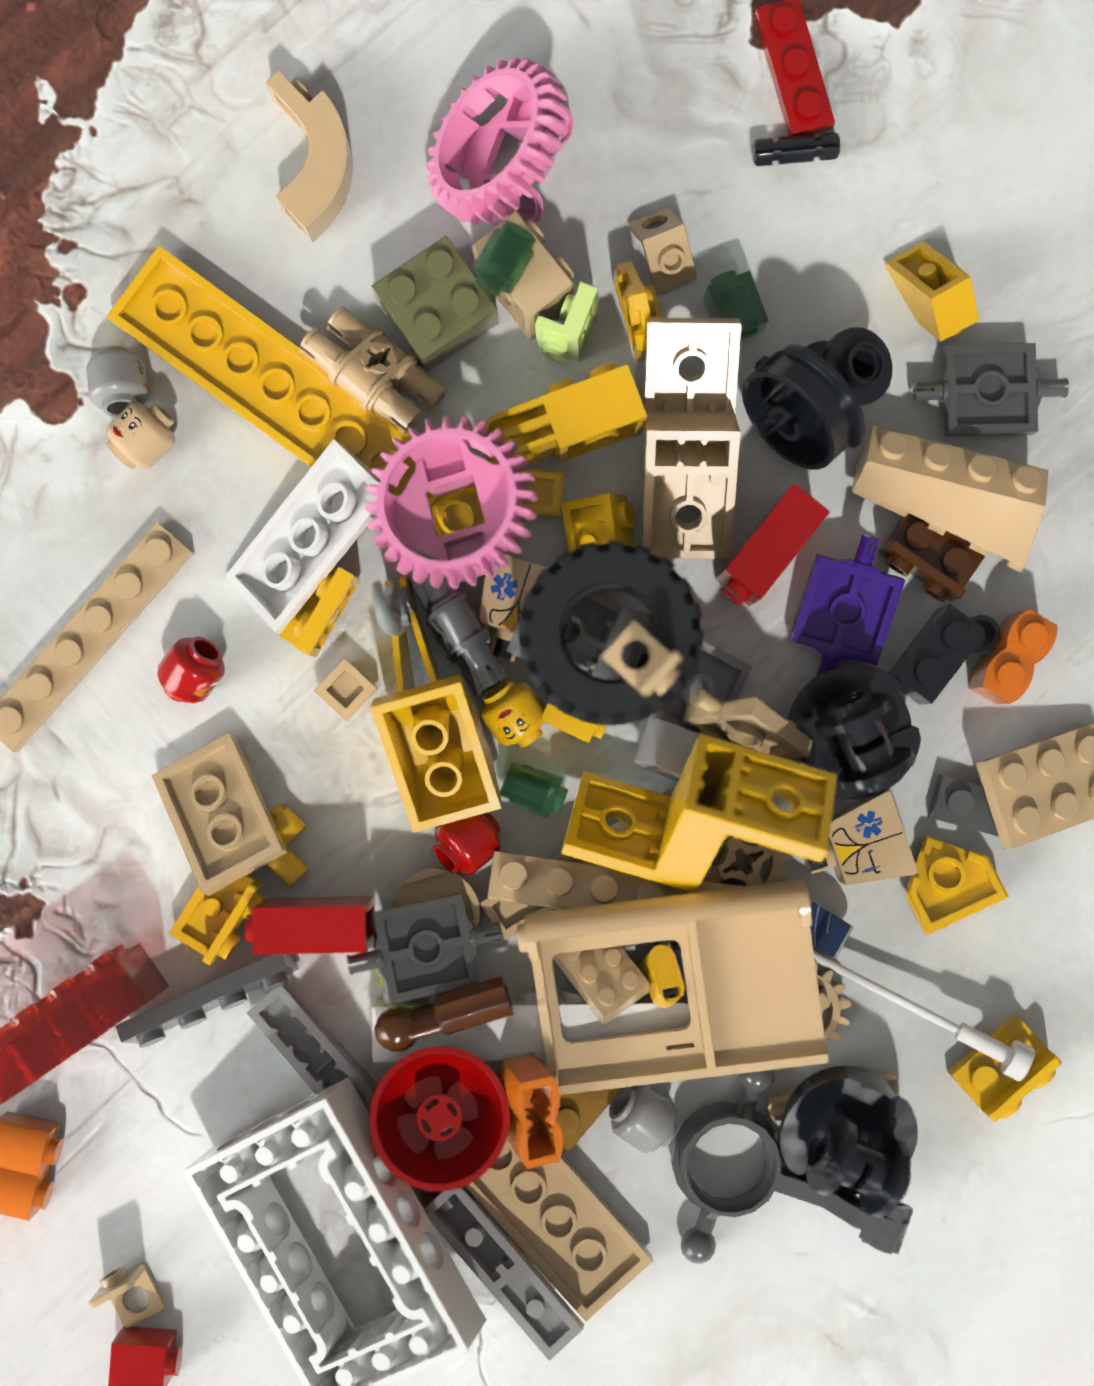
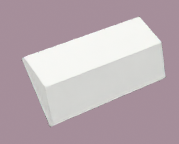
M335 439L332 440L225 576L229 583L271 629L278 634L282 633L319 587L321 581L327 577L368 526L367 522L373 520L376 516L365 509V504L377 501V497L371 495L366 490V486L379 485L380 479L372 473V470Z

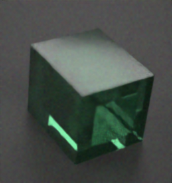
M731 270L714 277L711 280L712 285L707 286L703 297L710 318L739 319L741 323L740 340L762 333L769 320L751 272L747 271L737 275L735 270Z

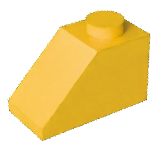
M921 241L885 262L887 271L917 323L940 342L979 321L971 276L926 242Z

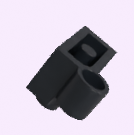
M952 604L939 607L888 673L897 679L901 686L900 691L917 704H932L971 652L985 651L997 644L1000 638L998 623L987 615H977L969 618ZM974 622L981 624L986 633L985 640L980 646L971 641L970 626Z

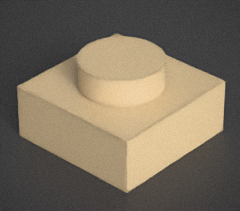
M343 658L313 691L344 720L349 721L379 688L347 658Z

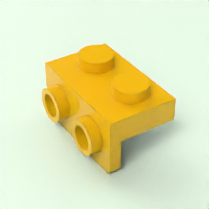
M248 874L209 896L201 893L198 886L169 934L204 955L202 961L209 966L220 957L227 960L240 941L241 937L235 934L243 919H246L247 915L252 914L254 906L265 900V898L259 895L265 883Z

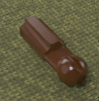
M499 976L437 995L433 1003L413 1009L401 1006L388 1008L380 1014L375 1024V1035L378 1043L389 1051L404 1052L414 1046L419 1038L439 1032L449 1035L514 1015L504 977Z

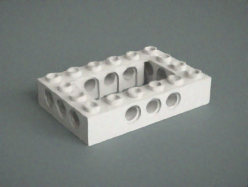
M349 1077L211 1147L183 1171L304 1386H386L468 1351L487 1321L411 1186L390 1172L378 1156L371 1138L370 1114ZM322 1148H325L326 1152L319 1161L321 1176L326 1184L331 1183L348 1213L345 1216L349 1225L354 1224L371 1254L369 1260L372 1266H378L395 1296L392 1301L397 1310L356 1328L269 1177L272 1173L286 1166L290 1170L297 1167L308 1155Z

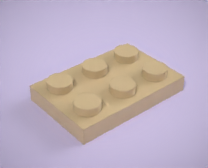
M1094 723L1084 724L975 763L1003 849H1014L1094 819Z
M231 733L221 736L151 775L201 893L209 896L288 853L237 738Z

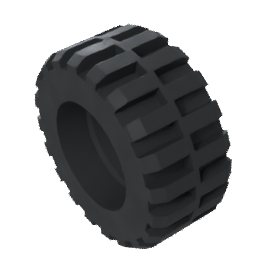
M609 540L607 544L596 545L595 542L583 544L580 549L571 553L566 551L555 558V562L549 568L542 570L535 579V584L530 592H527L522 605L523 609L518 629L522 660L537 690L547 701L566 715L596 725L613 726L641 721L666 708L671 701L683 692L691 675L695 673L700 661L698 656L700 647L703 646L704 631H701L700 618L702 617L700 605L695 603L691 594L693 588L686 577L682 579L674 570L675 565L665 557L660 559L650 553L652 549L639 544L637 547L624 545V541ZM602 590H618L634 596L646 607L652 617L655 639L670 653L676 651L682 657L674 667L681 674L661 695L653 689L648 696L644 697L625 678L615 680L600 679L581 670L568 653L564 634L568 616L580 600L587 595ZM650 657L640 669L644 668L648 664Z

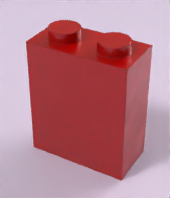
M793 483L779 497L715 578V580L722 584L719 591L738 606L743 602L751 606L761 600L831 511Z
M375 896L267 898L252 908L251 915L246 916V942L253 943V955L366 953L374 943L375 938L370 912L375 911Z

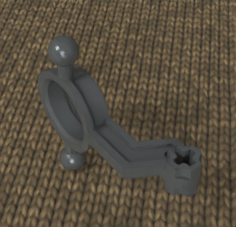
M774 1069L740 1073L739 1077L743 1088L738 1103L722 1101L703 1106L683 1122L676 1134L671 1155V1164L676 1183L688 1200L701 1208L695 1227L687 1230L681 1238L680 1247L682 1254L692 1263L703 1264L714 1255L716 1242L712 1231L719 1216L739 1217L753 1213L770 1200L774 1191L826 1209L852 1227L860 1229L859 1238L862 1239V1242L884 1253L899 1254L913 1213L911 1206L899 1202L888 1215L883 1218H875L862 1210L859 1197L856 1195L838 1193L837 1189L829 1195L819 1194L810 1189L806 1174L797 1175L788 1168L782 1167L783 1156L778 1134L766 1118L754 1110L760 1092L768 1089L774 1081ZM725 1124H734L749 1128L756 1132L763 1140L767 1155L765 1171L757 1185L744 1195L729 1199L713 1197L701 1190L693 1180L690 1169L692 1151L699 1139L712 1128Z

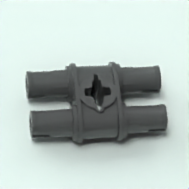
M428 574L422 584L410 578L408 580L409 584L412 585L428 612V615L425 617L427 619L426 624L431 627L436 641L448 654L446 656L447 660H451L452 664L457 662L473 689L475 697L484 693L487 689H491L507 677L486 643L489 640V633L487 629H483L476 611L466 602L468 599L467 595L463 594L462 591L457 592L448 585L447 577H444L439 589L431 586L430 574Z

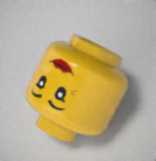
M509 678L498 683L483 695L484 705L480 710L481 718L501 745L509 746L518 743L520 747H526L543 734L540 727L545 722L542 720L545 707L527 682H513Z

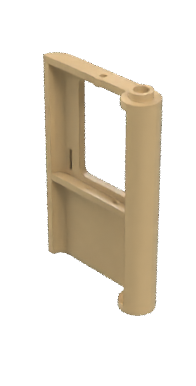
M805 879L526 914L525 924L517 925L518 946L520 953L528 952L529 958L532 961L547 1070L556 1080L560 1095L829 1063L810 926H812L811 909ZM663 940H675L680 944L690 1011V1022L686 1027L570 1041L564 1037L553 967L554 956L560 953Z

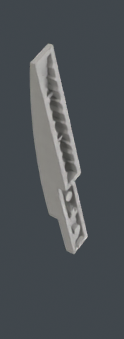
M285 985L271 990L247 1012V1015L315 1094L349 1077L370 1114L372 1099L378 1084ZM411 1186L434 1227L549 1361L583 1330L584 1323L465 1186L450 1191H428Z

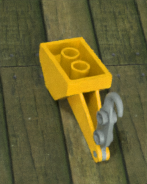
M407 575L385 581V591H383L382 583L379 580L374 581L372 585L373 604L379 626L383 633L392 637L397 692L373 699L371 711L414 833L501 809V795L489 741L476 701L462 674L445 679L441 678L418 613L412 587L408 582ZM412 625L430 683L415 687L406 626Z

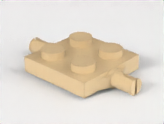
M702 687L701 689H695L691 693L689 699L691 705H687L682 722L699 734L708 735L801 763V761L796 758L809 757L813 740L798 730L794 722L781 717L773 711L764 699L748 695L738 700L722 701L714 698Z

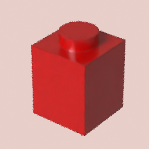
M123 1326L111 1343L108 1386H167L173 1376H178L181 1367L182 1347H176L177 1330L144 1327L127 1329Z

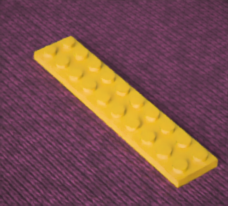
M161 246L157 247L106 316L120 329L309 467L313 466L332 440L335 439L370 469L379 468L385 470L387 463L382 458L381 452L384 451L393 456L398 449L393 442V438L397 437L405 444L411 440L409 433L404 435L399 428L376 411L366 412L362 408V404L340 386L334 387L328 379V373L305 354L300 353L298 346ZM410 456L403 461L408 466V469L403 474L398 487L389 485V490L395 497L404 492L409 479L415 472L416 464ZM476 485L437 498L428 492L438 537L485 523Z

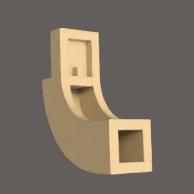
M278 70L265 83L273 101L307 135L309 149L306 162L299 174L275 197L282 211L314 242L334 222L348 197L353 172L351 148L339 113L326 93L322 90L313 98L299 80L294 78L290 82Z

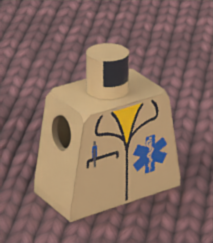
M504 554L510 566L505 568L498 564L500 569L493 572L494 578L492 579L485 575L479 620L482 625L496 629L490 648L493 655L515 662L516 655L506 650L521 618L522 605L527 592H530L535 579L542 572L544 566Z
M889 790L871 797L861 798L832 814L828 852L823 860L819 862L803 857L810 875L833 867L838 881L845 885L919 873L892 793Z

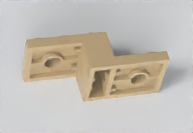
M647 318L644 409L647 418L642 438L644 459L642 546L652 549L650 553L658 558L731 559L740 429L735 415L741 329L739 319ZM690 355L698 356L704 361L703 369L694 376H686L678 369L682 359ZM685 505H694L701 511L700 516L695 521L689 523L678 520L676 513Z

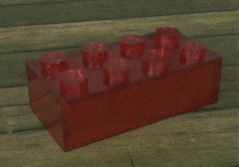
M140 943L127 950L123 944H120L111 951L108 950L86 965L90 974L83 970L73 978H68L49 991V996L35 1004H31L13 1016L9 1023L0 1028V1106L170 987Z

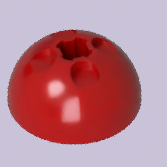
M435 1046L423 1048L406 1055L386 1072L375 1090L370 1108L369 1123L372 1142L378 1156L388 1170L397 1178L422 1190L450 1191L476 1181L496 1162L508 1136L510 1112L507 1095L501 1081L483 1060L458 1048Z

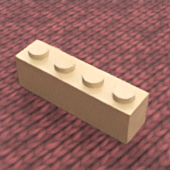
M873 425L857 457L852 493L903 517L910 513L924 520L928 524V529L941 535L948 531L971 542L969 548L986 556L988 551L1008 560L1006 566L1021 573L1025 568L1046 506L1049 470Z

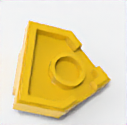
M632 261L616 265L613 282L635 360L640 362L646 359L647 318L663 317L654 285L643 286Z
M929 835L924 836L915 862L919 873L911 875L904 896L925 936L1009 898L988 856L956 847Z

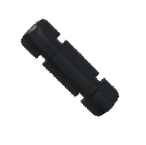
M836 132L820 133L818 138H815L814 134L778 137L776 142H773L772 138L757 139L752 147L753 161L756 166L772 165V161H778V164L812 162L814 157H819L820 161L833 160L838 158L840 154V138Z

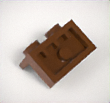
M910 513L906 517L902 516L878 551L887 557L885 564L902 576L907 577L910 573L924 583L921 587L923 591L938 601L945 602L948 599L951 602L961 599L966 592V589H964L965 585L985 556L970 549L967 543L948 531L941 535L928 529V524L924 520Z

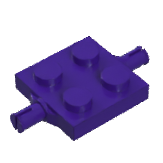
M861 534L854 559L839 560L816 553L789 637L792 642L813 647L823 655L816 676L829 669L838 667L840 660H859L876 666L878 664L906 580L902 577L881 572L871 565L880 539Z

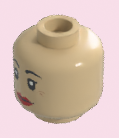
M132 402L108 425L107 433L110 440L106 444L111 452L127 467L134 469L136 466L150 468L174 446L175 437L169 428L174 421L156 403L148 408L143 403Z

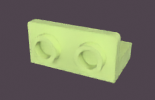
M580 282L576 295L568 293L559 316L562 324L538 316L535 323L537 346L543 349L542 354L560 363H567L568 359L579 363L598 314V288Z

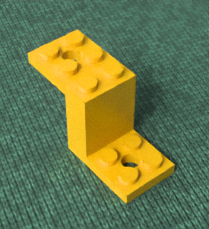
M700 733L671 796L583 771L561 854L692 893H696L726 834L821 862L828 852L837 774ZM781 797L786 799L793 810L786 811L780 809L775 805L772 798ZM617 818L626 824L628 830H613L607 825L606 819Z

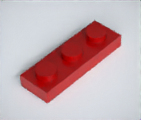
M782 0L756 8L754 13L755 22L788 135L817 134L833 129L835 119L800 0Z

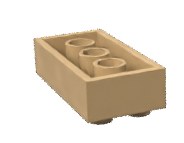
M621 946L560 953L553 958L603 1025L649 993L650 983Z

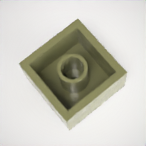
M447 235L371 285L378 303L426 372L499 324L496 307Z

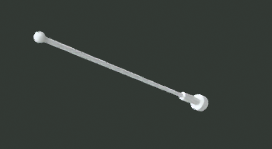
M813 951L815 962L955 1033L956 1040L1001 1062L1000 1072L1019 1082L1029 1071L1035 1055L1034 1048L1018 1040H1014L1008 1046L963 1022L957 1025Z

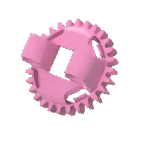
M517 57L511 58L509 63L505 60L498 61L496 69L486 66L483 77L474 75L472 76V85L468 89L460 88L461 96L456 103L450 102L452 108L447 117H440L443 123L441 130L433 133L437 140L436 145L430 147L428 151L433 157L427 163V169L431 172L428 177V183L433 187L432 195L438 200V203L462 222L466 223L468 220L472 224L477 225L482 220L487 224L491 223L497 226L515 211L524 222H527L529 219L536 225L540 222L543 214V201L540 193L531 185L535 181L542 184L545 182V177L550 168L556 164L554 160L558 150L563 148V144L569 140L573 130L571 111L563 105L568 99L567 95L561 91L563 85L544 66L542 67L528 58L520 60ZM498 94H502L508 99L505 107L487 124L479 125L473 120L477 114L480 115L486 107L495 101V96ZM508 132L520 141L522 145L507 167L500 174H493L491 171L503 137ZM459 178L468 179L471 190H463Z
M446 415L443 417L441 429H437L430 419H426L425 433L420 435L413 427L408 428L411 440L406 444L397 437L393 438V442L398 449L394 456L384 451L381 452L382 458L387 463L385 470L379 468L371 469L372 473L380 479L379 485H367L366 490L371 495L377 497V501L367 503L364 506L369 513L379 516L367 522V525L373 532H381L373 542L380 549L389 547L383 555L389 563L400 559L396 568L404 576L414 568L412 578L419 584H422L428 574H430V584L437 589L440 588L444 577H447L448 585L453 589H458L459 583L466 580L471 586H476L477 577L486 575L490 579L494 578L493 572L500 569L498 564L505 568L510 566L507 558L504 556L508 549L518 554L522 552L521 548L514 541L517 535L520 537L531 536V532L522 525L523 520L536 519L537 515L532 509L525 507V504L537 501L538 496L533 490H524V487L534 483L535 477L530 472L519 473L529 464L527 459L522 455L514 457L519 448L511 440L503 444L505 435L501 430L496 429L488 436L489 426L486 422L480 420L472 431V423L465 416H462L457 428H455L451 418ZM469 442L472 448L478 449L490 457L494 454L501 464H491L480 456L472 454L469 451ZM410 456L416 464L415 472L409 479L404 492L395 497L388 491L389 485L398 487L403 474L408 469V466L403 461ZM476 485L485 523L438 537L428 492L437 498ZM413 548H417L437 560L428 559L417 553Z

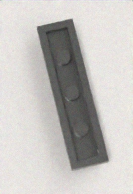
M293 954L268 955L117 1024L115 1027L121 1043H138L140 1048L153 1045L165 1039L164 1031L180 1025L181 1029H185L207 1019L205 1012L221 1006L222 1010H228L243 1004L248 1000L246 994L260 987H262L264 992L278 988L289 981L287 975L299 970Z

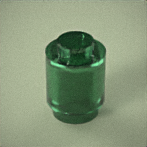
M504 221L500 228H494L471 268L475 275L478 276L475 283L484 291L497 297L502 292L512 294L535 254L532 248L536 243V238L529 231L511 221Z
M512 762L500 790V795L509 799L508 804L548 819L550 811L560 813L569 789L561 786L564 778L562 776L526 762L522 766Z

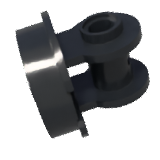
M862 327L845 329L835 334L829 341H817L805 347L797 344L788 345L784 350L777 351L770 357L764 355L755 363V371L745 379L742 387V398L746 413L762 439L781 457L801 468L810 470L823 469L848 446L855 449L864 442L866 427L860 406L873 403L885 394L892 379V359L883 340L874 332Z
M843 665L819 674L798 693L787 716L788 720L797 725L798 730L813 740L809 757L798 758L801 763L837 774L834 796L836 798H867L889 789L899 782L915 763L920 747L921 736L919 728L911 725L908 708L899 695L900 684L894 676L872 666Z
M836 1066L812 1074L795 1088L785 1107L779 1131V1143L783 1159L789 1170L797 1175L807 1173V1182L811 1190L822 1195H829L836 1189L838 1193L845 1195L859 1194L862 1210L875 1218H883L888 1215L903 1199L908 1190L911 1180V1158L918 1138L917 1121L909 1102L901 1096H897L892 1086L883 1077L861 1067Z

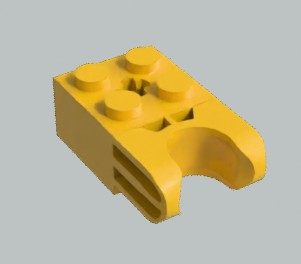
M609 363L592 370L589 373V379L573 384L572 379L556 382L546 388L548 394L492 415L486 423L489 426L488 436L496 429L501 430L505 435L503 444L510 440L513 441L519 448L514 457L524 456L529 463L528 465L555 455L560 464L642 434L647 414L628 364L616 368L615 363ZM494 454L492 457L488 456L492 464H501Z

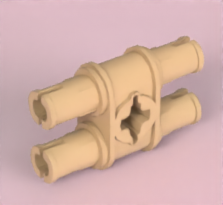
M344 306L339 307L332 314L326 329L344 341L353 349L352 351H344L320 333V330L317 328L308 332L300 344L299 352L305 354L328 373V379L334 387L340 386L358 400L366 412L376 411L399 428L404 435L409 433V427L414 428L418 423L422 410L417 409L394 389H404L423 403L430 411L440 404L448 390L445 385L439 383L418 365L419 361L416 355L406 353L385 336L386 333L383 329H371L347 311V308Z

